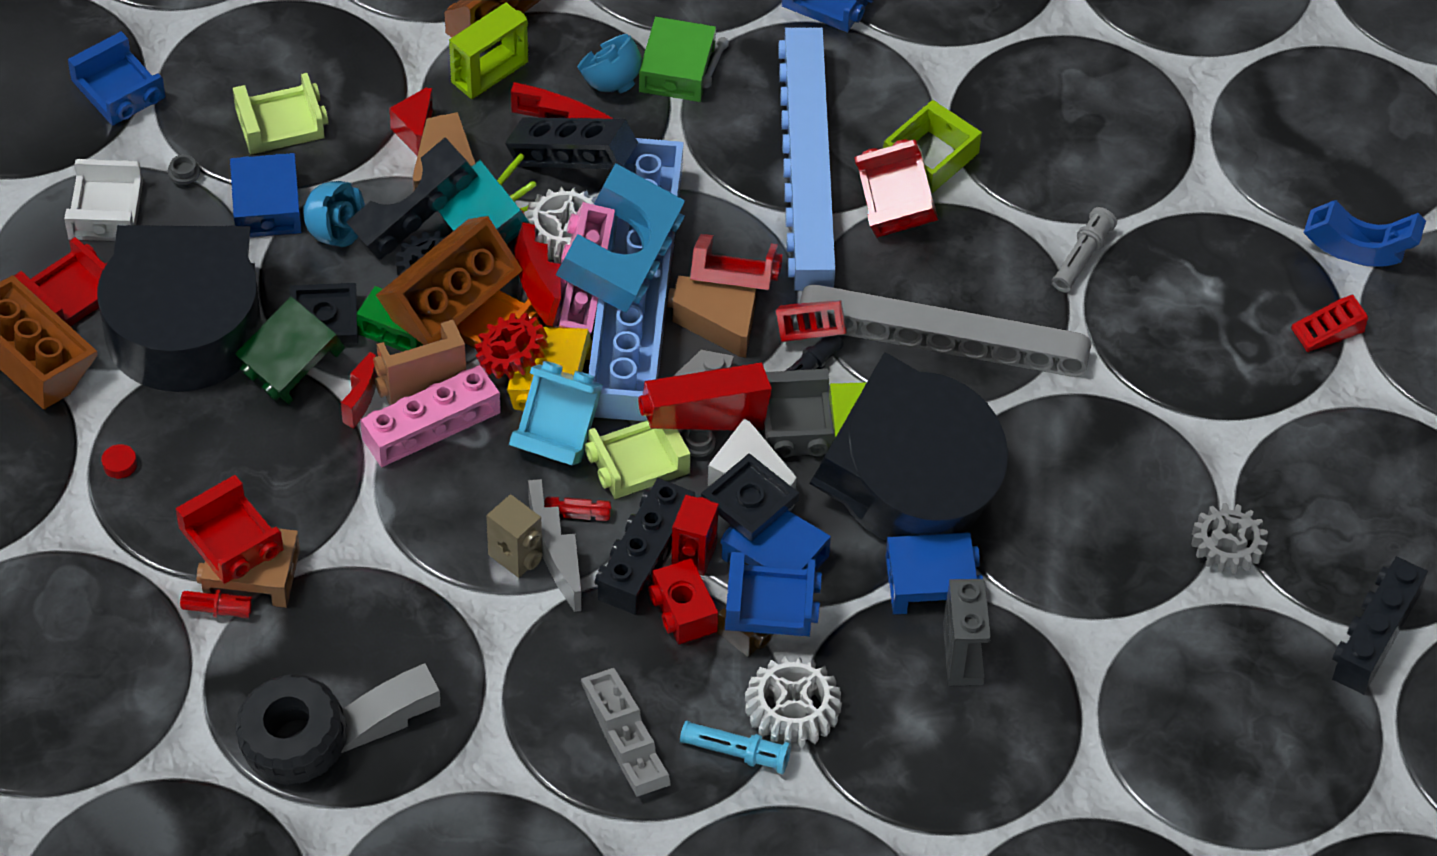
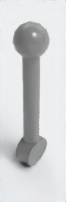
M721 37L717 41L718 48L704 76L703 88H709L712 85L711 76L723 50L729 46V41L725 37Z

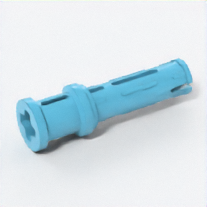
M685 721L680 735V743H687L743 758L748 766L754 767L756 764L774 768L778 774L782 775L787 768L791 753V743L785 742L783 745L763 740L762 736L758 734L751 735L748 738L720 729L690 723V721ZM703 736L730 742V745L705 739ZM741 745V746H745V747H747V748H746V749H743V748H740L739 746ZM763 751H764V752H767V753L775 754L776 757L763 754Z

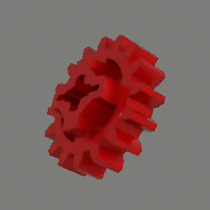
M511 313L509 320L505 321L501 316L498 317V324L495 326L492 324L486 325L489 332L480 333L478 337L481 343L475 344V349L478 352L476 358L481 367L484 368L488 375L494 373L496 379H500L504 373H506L509 379H512L514 373L518 371L522 376L525 375V368L535 366L536 358L542 359L545 357L542 349L549 347L546 340L548 336L542 324L540 325L536 317L530 319L527 313H523L519 319H517L515 313Z

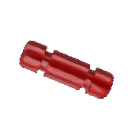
M551 496L546 497L544 500V507H559V514H563V518L591 520V517H596L595 520L608 521L611 517V502L597 500V503H592L590 499L564 498V501H559V497Z

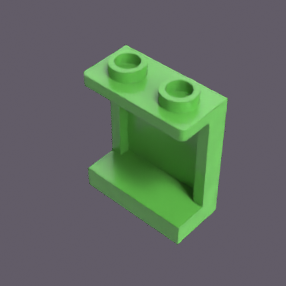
M655 16L639 70V92L701 102L704 76L711 52H714L716 46V27Z

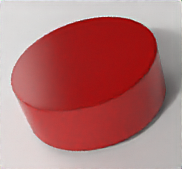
M124 444L109 447L104 451L101 458L105 473L112 478L121 479L128 477L137 468V458L134 450Z

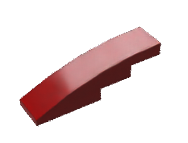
M514 82L511 89L512 113L539 118L613 119L605 113L575 99L545 89Z
M522 222L514 248L515 258L523 269L518 275L533 308L546 325L553 327L561 301V278L556 276L561 264L548 261V244L536 242L535 225Z

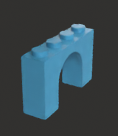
M615 163L594 204L614 209L615 216L629 223L640 237L642 250L633 254H618L577 234L556 276L627 313L632 302L639 304L648 288V286L642 284L645 278L652 280L660 262L655 260L658 254L664 256L673 239L667 235L670 230L675 233L678 230L685 216L679 213L685 200Z

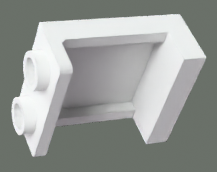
M76 159L74 165L76 182L71 209H66L64 218L68 240L76 237L78 240L115 241L117 225H136L143 186L140 163L128 160Z

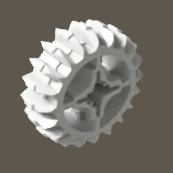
M561 186L559 192L554 193L548 189L546 197L537 194L535 202H529L527 211L524 214L529 223L535 225V241L548 244V261L552 259L555 263L560 264L565 244L570 245L572 234L567 233L570 215L576 214L583 202L595 205L597 197L589 198L587 190L579 194L575 187L571 191H564Z
M784 656L779 665L771 660L768 664V669L759 667L757 676L751 677L749 688L745 692V701L747 702L745 711L747 716L750 717L752 728L759 727L758 733L762 737L771 735V742L776 743L778 740H783L784 743L797 742L801 749L807 739L816 744L819 740V735L827 737L830 733V727H835L838 722L842 703L840 702L841 691L839 687H836L835 677L827 676L825 666L815 669L816 664L814 660H811L808 664H803L800 656H798L795 662H789L786 656ZM768 695L774 698L776 705L773 709H770L765 701ZM813 695H816L821 703L818 709L813 706V701L811 700Z

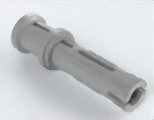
M1096 207L1090 212V220L1086 226L1081 227L1077 232V243L1052 279V285L1057 290L1065 293L1069 292L1094 251H1098L1104 246L1106 235L1117 225L1116 217L1109 210Z

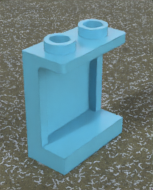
M543 361L542 365L539 364L531 367L530 374L534 376L519 429L512 432L509 445L569 465H575L582 461L585 450L584 445L588 440V430L592 426L603 384L593 382L594 376L575 371L574 375L563 372V366Z

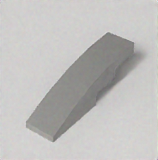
M542 479L528 480L530 509L541 516L542 557L557 587L574 612L581 611V586L575 534L561 535L559 507H544Z
M615 668L581 678L582 686L600 727L636 797L670 786L669 774L656 754L652 737L641 721L640 709Z

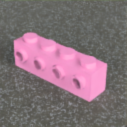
M583 202L577 213L570 215L567 233L572 234L570 245L565 244L561 263L577 234L608 250L615 210ZM561 278V301L553 326L557 328L588 329L591 335L598 298Z
M481 365L469 370H463L450 379L432 384L417 394L401 398L395 404L373 411L360 419L362 440L382 468L499 414L500 392Z

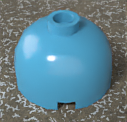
M622 34L600 45L602 50L596 53L595 56L591 51L577 66L584 79L592 88L601 92L618 90L619 93H623L634 86L635 82L633 79L639 74L642 58L631 35Z
M342 181L326 182L317 186L308 196L303 209L304 221L308 232L317 241L331 246L346 247L358 238V235L347 224V221L365 206L362 192L359 188H353L351 186L352 183Z

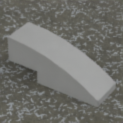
M425 663L380 684L343 709L347 724V739L341 753L408 727L409 718L441 706L440 691Z

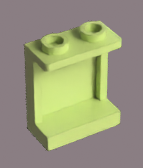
M308 73L301 74V86L253 97L248 96L245 85L233 88L235 110L250 155L325 138L323 125L328 124L326 109L324 105H318L320 101L318 86L316 83L311 84Z
M647 420L603 436H599L595 428L588 430V443L584 445L586 455L591 463L595 462L598 466L599 480L604 489L609 488L614 499L652 487L657 478L670 481L690 474V452L678 429H651Z

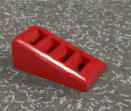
M1349 295L1292 324L1291 329L1305 350L1310 352L1363 333L1368 316L1355 296ZM1335 319H1338L1340 325L1336 323ZM1321 324H1325V326H1326L1327 329H1328L1327 332L1325 331V329L1323 328V326H1322ZM1313 328L1317 337L1314 338L1308 329Z
M841 300L780 305L776 309L781 342L847 333ZM827 310H834L836 327H830ZM821 311L823 328H818L815 312ZM803 313H809L811 328L806 329ZM797 314L799 329H794L792 315Z

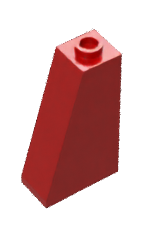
M761 362L645 381L643 395L638 397V405L641 415L647 417L651 429L735 431L743 419L751 422L757 431H760L764 428L772 388Z

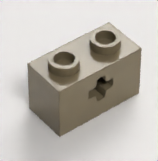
M510 494L486 515L488 555L519 578L528 569L533 570L537 567L542 559L541 516Z

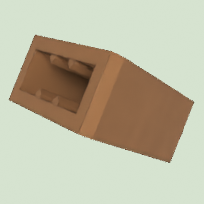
M458 112L426 119L412 176L413 192L419 185L422 177L421 157L444 137L449 140L471 166L475 164Z
M678 276L676 289H669L667 303L668 308H673V322L739 357L746 358L755 312L756 288L690 280V277Z

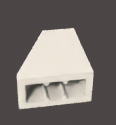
M743 419L708 465V486H710L750 453L796 490L797 477L751 422Z

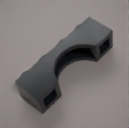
M446 137L421 157L422 177L419 185L410 196L394 204H379L370 201L347 221V224L379 261L385 255L394 251L397 245L407 236L417 231L435 212L443 209L450 199L461 190L466 189L471 181L478 176L468 161Z

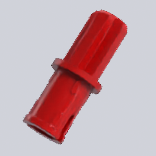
M216 590V594L183 591L181 594L180 608L183 610L213 613V618H217L218 615L250 618L252 596L223 594L221 590Z

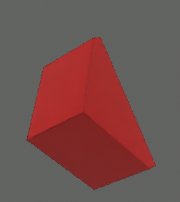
M424 88L389 108L391 130L417 156L426 119L432 118V88Z

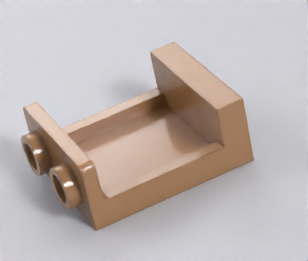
M453 319L441 323V340L394 355L388 353L384 342L378 343V357L373 358L374 367L379 376L375 378L377 391L381 398L386 396L389 405L395 404L401 398L417 394L432 384L441 383L466 370L465 343Z
M279 529L282 533L284 550L274 559L262 562L250 569L243 577L233 579L226 584H223L206 561L205 563H199L197 583L202 584L203 593L212 594L213 588L271 594L273 606L287 608L300 553L298 531Z

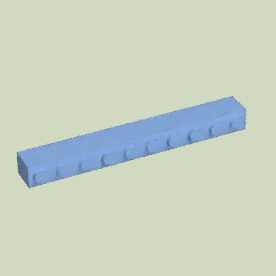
M785 28V40H779L778 56L779 59H784L785 63H780L779 80L786 84V87H781L780 104L787 108V110H782L781 127L782 130L788 131V134H783L782 137L783 154H789V159H784L783 162L784 178H790V183H785L784 187L785 202H791V208H786L785 212L786 227H792V233H787L786 239L787 252H793V258H788V277H794V291H803L808 285L834 288L835 255L823 28Z

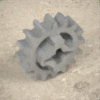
M1223 503L1220 511L1214 506H1210L1208 515L1201 512L1198 522L1194 523L1191 544L1192 547H1198L1197 558L1206 556V566L1209 567L1214 563L1218 564V572L1221 573L1225 567H1230L1233 574H1237L1239 566L1249 571L1252 562L1259 564L1262 554H1265L1268 531L1261 529L1263 520H1253L1254 512L1252 510L1245 514L1242 513L1241 505L1238 504L1234 510H1229L1226 503ZM1212 529L1211 537H1208L1207 533ZM1251 539L1252 545L1248 548L1247 543Z

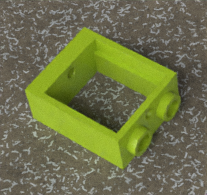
M506 2L449 39L451 83L470 99H474L528 63V21L521 11L515 10ZM500 40L502 41V44L480 58V53Z
M935 100L930 101L889 136L883 144V148H886L899 140L918 141L929 131L955 149L933 169L925 165L932 194L979 154L982 135L981 131Z

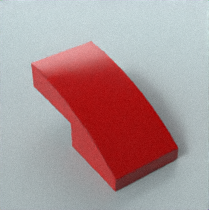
M369 352L350 373L352 390L341 402L343 423L353 429L366 413L375 393L377 372L374 367L373 358L376 355L372 352Z

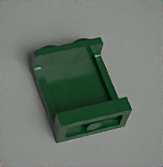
M291 296L235 354L242 362L239 369L251 381L254 382L258 378L264 383L261 388L273 400L277 401L281 398L289 405L293 401L289 394L290 390L328 351L337 358L345 349V346L331 329Z

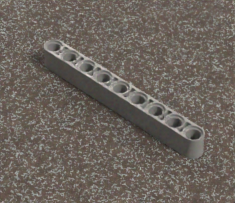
M808 285L802 291L800 303L842 301L847 333L843 335L1070 377L1081 376L1087 370L1091 340L1086 335L1078 332L821 285ZM827 310L830 327H836L834 310ZM821 311L815 312L818 328H823ZM803 313L805 326L811 328L809 313Z

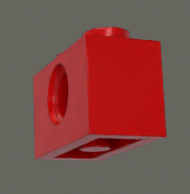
M685 495L672 527L671 565L692 558L699 574L705 575L717 545L718 503L711 502L703 497L696 498Z
M692 558L653 570L649 594L654 606L660 605L663 612V625L668 634L673 632L678 645L717 632L718 611Z

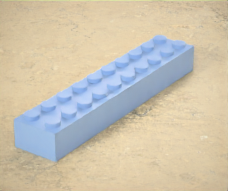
M636 138L638 144L623 167L679 197L683 171L684 142ZM614 215L608 250L618 254H633L641 251L642 243L636 230L629 223ZM671 230L667 236L673 240L664 256L660 254L656 256L655 260L660 262V265L652 280L645 278L642 283L648 286L639 304L632 302L627 313L598 298L588 374L594 376L593 382L603 384L594 417L647 421V417L642 416L640 413L638 397L643 395L645 381L658 379L675 239V232Z

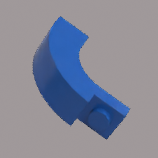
M1337 200L1311 209L1303 233L1320 249L1338 259L1363 266H1389L1401 263L1405 250L1419 245L1426 220L1419 213H1416L1390 224H1369L1353 217Z

